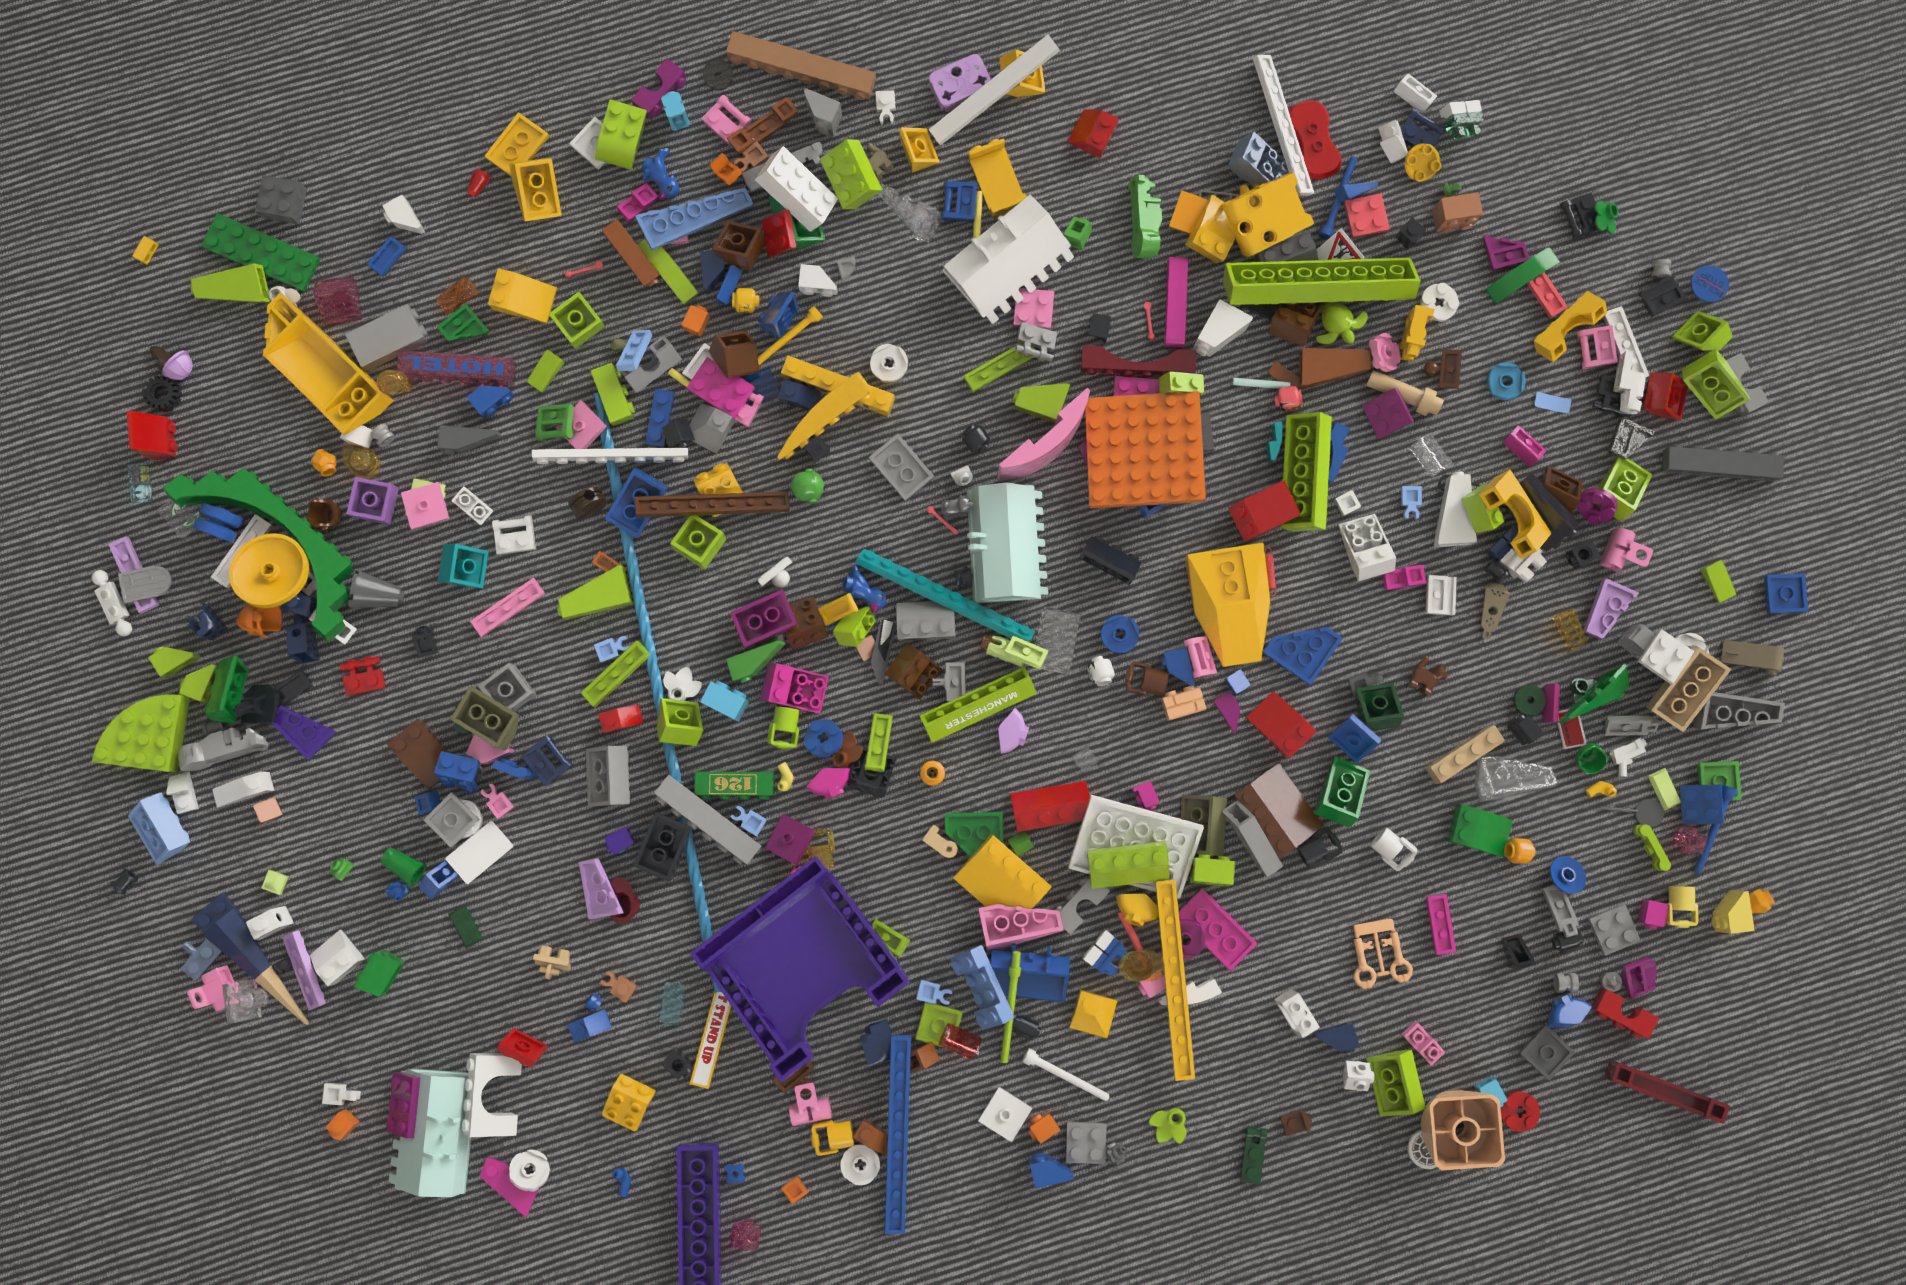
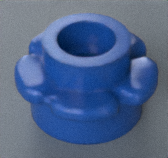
M592 993L587 999L584 1007L588 1008L589 1012L592 1009L596 1011L602 1002L600 995Z

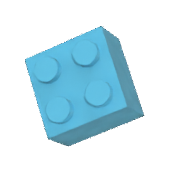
M718 680L716 683L711 681L700 702L739 722L749 704V701L746 700L747 696L736 689L733 692L729 691L730 687Z

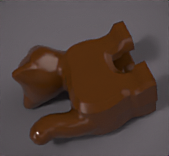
M1424 655L1422 661L1417 664L1412 672L1408 686L1416 690L1418 684H1421L1423 687L1420 693L1430 697L1438 681L1447 679L1448 674L1442 663L1436 665L1432 669V673L1424 668L1429 662V657Z

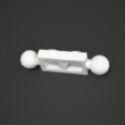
M95 571L92 574V581L100 587L94 591L110 625L117 624L116 632L119 635H129L132 632V625L124 619L130 615L115 583H107L108 574L105 571Z

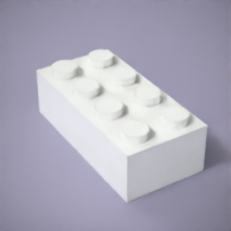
M784 146L770 156L755 178L759 185L786 210H790V213L810 232L823 224L838 200Z

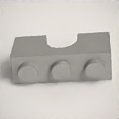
M662 336L649 346L653 352V358L648 364H639L637 369L633 371H620L636 393L646 388L649 383L661 377L665 371L674 367L682 360L665 336Z
M1742 353L1726 360L1740 383L1742 374L1750 370ZM1743 386L1750 400L1735 408V410L1742 417L1769 403L1760 386L1754 389H1747Z
M1087 875L1080 881L1079 885L1081 887L1076 892L1072 890L1066 897L1068 901L1063 906L1060 904L1055 909L1060 912L1063 929L1070 935L1084 921L1076 912L1077 904L1081 900L1088 899L1097 906L1110 892L1106 887L1091 889V880Z

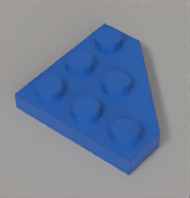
M1328 627L1274 636L1264 649L1263 654L1308 685H1311L1343 637Z

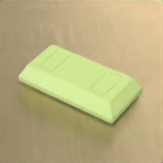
M1666 768L1648 775L1664 811L1681 804L1679 795Z

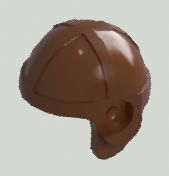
M320 497L309 502L307 520L314 529L320 530L321 533H326L329 529L336 528L340 524L342 511L332 500H320Z

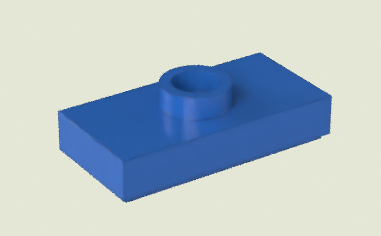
M390 236L369 260L367 265L384 277L407 248Z

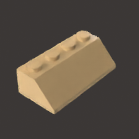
M1695 645L1690 647L1694 653L1675 682L1670 684L1665 681L1646 705V708L1682 732L1686 730L1731 671L1729 667Z

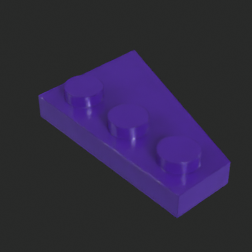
M285 706L278 708L277 723H271L307 760H310L337 733Z

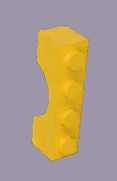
M1589 291L1579 297L1570 308L1566 309L1557 320L1553 321L1544 332L1536 337L1534 340L1536 352L1555 362L1567 350L1564 338L1572 328L1584 324L1595 325L1607 314L1605 300Z

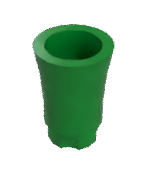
M391 847L385 851L380 859V863L386 869L397 875L409 887L414 886L426 870V864Z

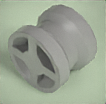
M1658 259L1651 262L1654 268L1652 272L1653 279L1671 277V271L1669 270L1671 260Z
M386 424L377 426L370 433V436L377 440L380 448L387 446L395 439V435L388 431Z

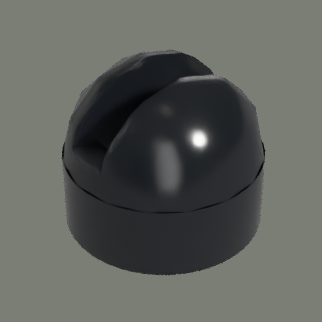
M289 957L275 963L274 966L279 973L285 974L286 971L290 972L292 963Z

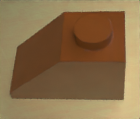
M933 1042L911 1050L910 1074L923 1070L940 1060Z
M864 1117L853 1138L866 1147L887 1156L888 1132Z

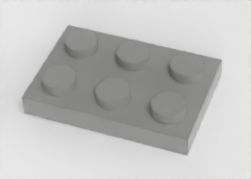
M898 433L869 457V460L905 502L934 478V475Z

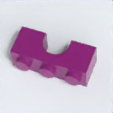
M668 58L655 71L658 80L662 82L661 88L657 91H650L642 86L631 99L633 106L647 110L646 117L650 120L661 113L663 107L662 96L668 92H676L678 88L681 89L686 83L685 72Z

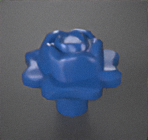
M394 881L388 885L385 892L389 898L394 897L395 901H400L402 897L407 896L410 889L406 883Z

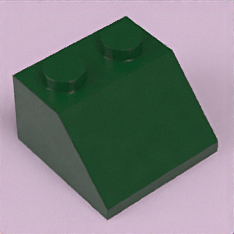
M1393 682L1356 688L1357 717L1370 730L1377 731L1400 727L1404 713Z

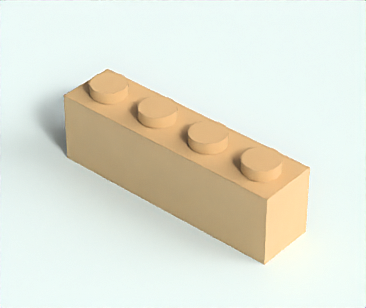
M1495 725L1487 726L1425 767L1435 784L1443 783L1503 743L1505 739Z

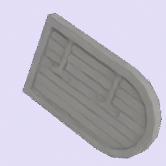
M149 566L118 574L124 604L161 596L170 589L172 584L170 573L160 566Z

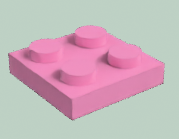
M1019 288L1018 290L1024 299L1019 303L1015 302L1013 326L1019 327L1021 322L1051 330L1054 291L1034 290L1029 293L1027 289Z

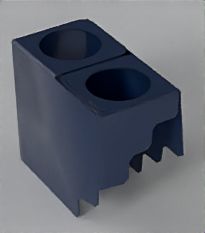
M201 602L203 611L195 617L187 615L189 619L187 620L188 626L199 638L214 640L225 632L228 627L210 605Z
M887 1019L869 1024V1026L865 1027L866 1034L861 1035L860 1038L868 1066L871 1067L890 1060L892 1033Z

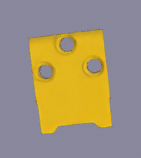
M1294 172L1263 183L1221 204L1239 245L1240 253L1243 256L1249 257L1314 224L1312 216L1305 213L1296 192L1297 179ZM1252 196L1255 198L1254 206L1249 204V199ZM1242 222L1246 225L1244 232H1241L1239 228ZM1265 232H1268L1270 235L1268 241L1264 240Z

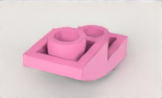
M1416 1021L1401 1034L1431 1066L1445 1053L1440 1045Z

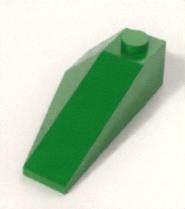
M1622 664L1604 673L1558 722L1562 724L1613 700L1619 701L1626 695L1624 691L1629 687L1627 666Z

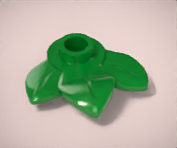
M1598 201L1594 206L1598 214L1595 217L1596 228L1599 231L1607 229L1609 234L1613 235L1616 229L1614 218L1618 216V208L1615 203Z

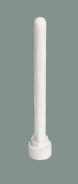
M1030 1048L1026 1051L1022 1060L1023 1063L1029 1066L1030 1064L1033 1066L1037 1065L1104 1101L1109 1099L1108 1093L1039 1058L1036 1051Z

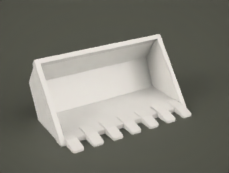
M1031 195L1026 197L1005 216L1000 215L998 217L999 221L977 239L975 237L972 238L970 245L943 266L944 274L983 318L986 316L992 324L999 320L993 311L997 306L1004 313L1011 310L1006 301L1009 296H1012L1016 303L1024 299L1018 290L1024 285L1029 293L1036 289L1031 280L1032 277L1037 275L1041 282H1045L1049 278L1043 268L1048 264L1054 272L1061 268V265L1056 260L1060 254H1062L1067 262L1074 258L1069 250L1071 246L1069 241L1063 236L1049 213Z

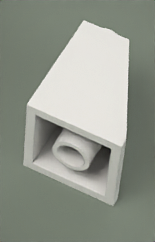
M1219 300L1193 348L1196 349L1198 354L1210 357L1245 332L1253 317Z

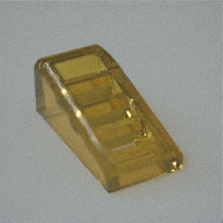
M1573 608L1552 617L1569 651H1573L1588 643ZM1569 617L1570 620L1564 623L1563 619ZM1572 624L1573 627L1567 630L1565 626ZM1576 630L1577 634L1569 637V633ZM1580 638V641L1572 644V640Z

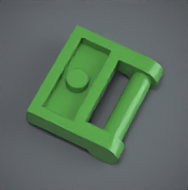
M571 404L538 407L536 439L538 441L561 437L571 439L573 437L572 419L574 406ZM562 425V430L545 431L548 426Z

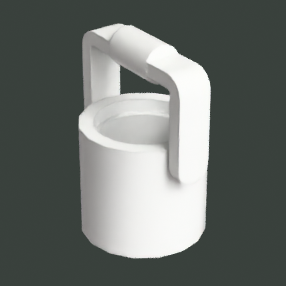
M1387 827L1377 834L1370 845L1382 855L1383 861L1396 871L1407 867L1414 860L1418 851L1409 841L1403 837L1399 838ZM1405 846L1411 853L1398 865L1392 859Z

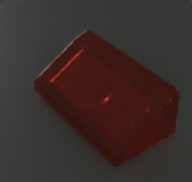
M947 1023L938 1045L968 1059H973L978 1056L982 1038Z

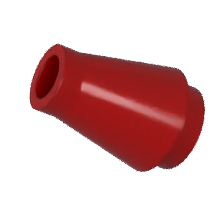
M477 168L472 173L466 192L476 198L490 182V175Z

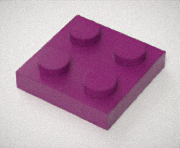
M1394 388L1362 405L1378 439H1382L1414 422L1398 388Z

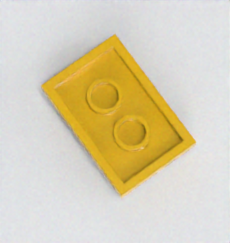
M518 112L486 153L485 158L511 176L509 163L532 160L550 136Z

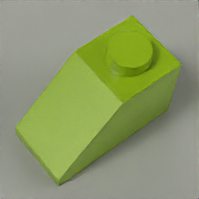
M159 647L148 658L160 677L169 678L201 657L199 654Z
M211 664L186 675L180 683L179 693L200 702L208 703L211 696L210 688L215 682V670L219 666Z

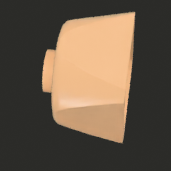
M1455 1090L1442 1092L1428 1102L1421 1117V1131L1426 1148L1434 1164L1439 1169L1453 1170L1501 1166L1505 1161L1500 1100L1496 1096L1487 1093ZM1463 1121L1464 1128L1462 1132L1455 1134L1456 1126Z

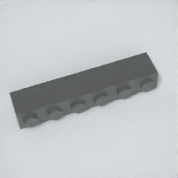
M1672 444L1663 450L1662 473L1775 482L1783 478L1784 456L1777 455L1776 452L1758 454L1756 450L1739 452V449H1727V451H1721L1718 447L1701 449V446H1689V448H1684L1680 444Z

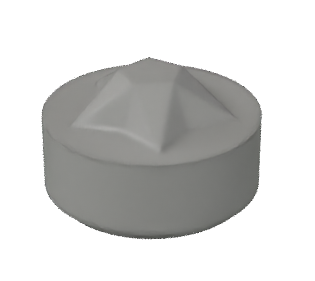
M1606 972L1602 975L1600 983L1602 988L1616 992L1622 986V979L1617 973Z

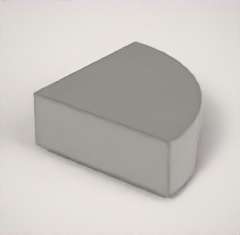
M855 256L837 261L842 280L848 278L853 273L856 264Z

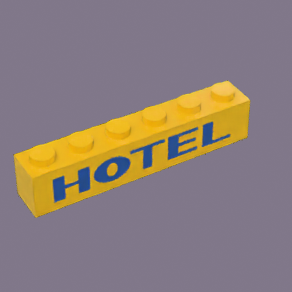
M788 355L781 371L783 379L802 384L825 394H829L848 379L846 376ZM870 386L872 389L868 393L870 397L862 403L860 401L855 403L857 406L889 417L895 401V395Z

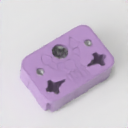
M972 54L932 72L929 76V86L940 109L949 112L988 83L991 78L981 57L977 54Z

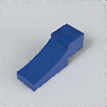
M1338 422L1331 426L1329 486L1334 482L1349 450L1348 447L1343 446V442L1350 428Z

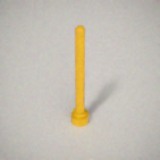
M815 306L808 310L807 317L758 356L759 366L811 322H819L823 318Z

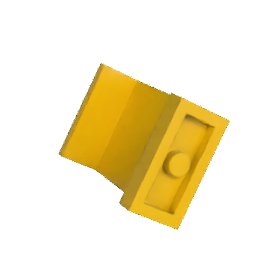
M1004 138L1001 140H991L982 147L981 145L975 146L968 153V159L992 219L1007 214L1027 197L1025 193H1022L1004 147Z

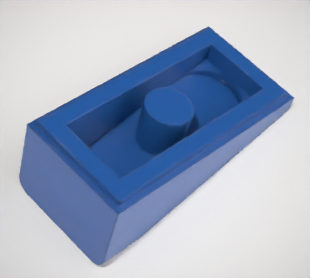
M1378 182L1347 184L1336 188L1334 191L1339 203H1342L1377 187L1379 184Z

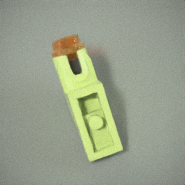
M986 634L980 646L987 654L1021 668L1025 663L1040 670L1048 655V650L1015 636L1008 640L1001 636Z

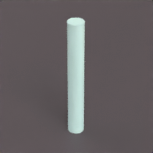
M1233 378V385L1273 389L1290 387V382Z

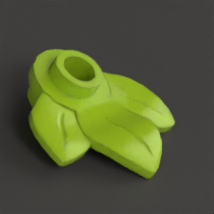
M1172 1108L1168 1112L1158 1111L1151 1116L1149 1123L1157 1127L1156 1137L1159 1143L1167 1142L1174 1138L1176 1142L1181 1144L1186 1137L1187 1130L1184 1126L1186 1117L1181 1109ZM1175 1114L1179 1115L1177 1121L1172 1120V1116Z

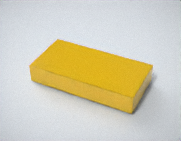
M851 593L818 608L825 626L858 611V608Z

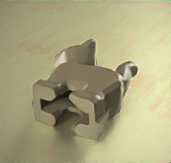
M868 143L869 151L874 153L868 160L878 181H880L883 177L881 169H885L888 174L893 170L894 165L888 159L885 152L873 146L872 143Z

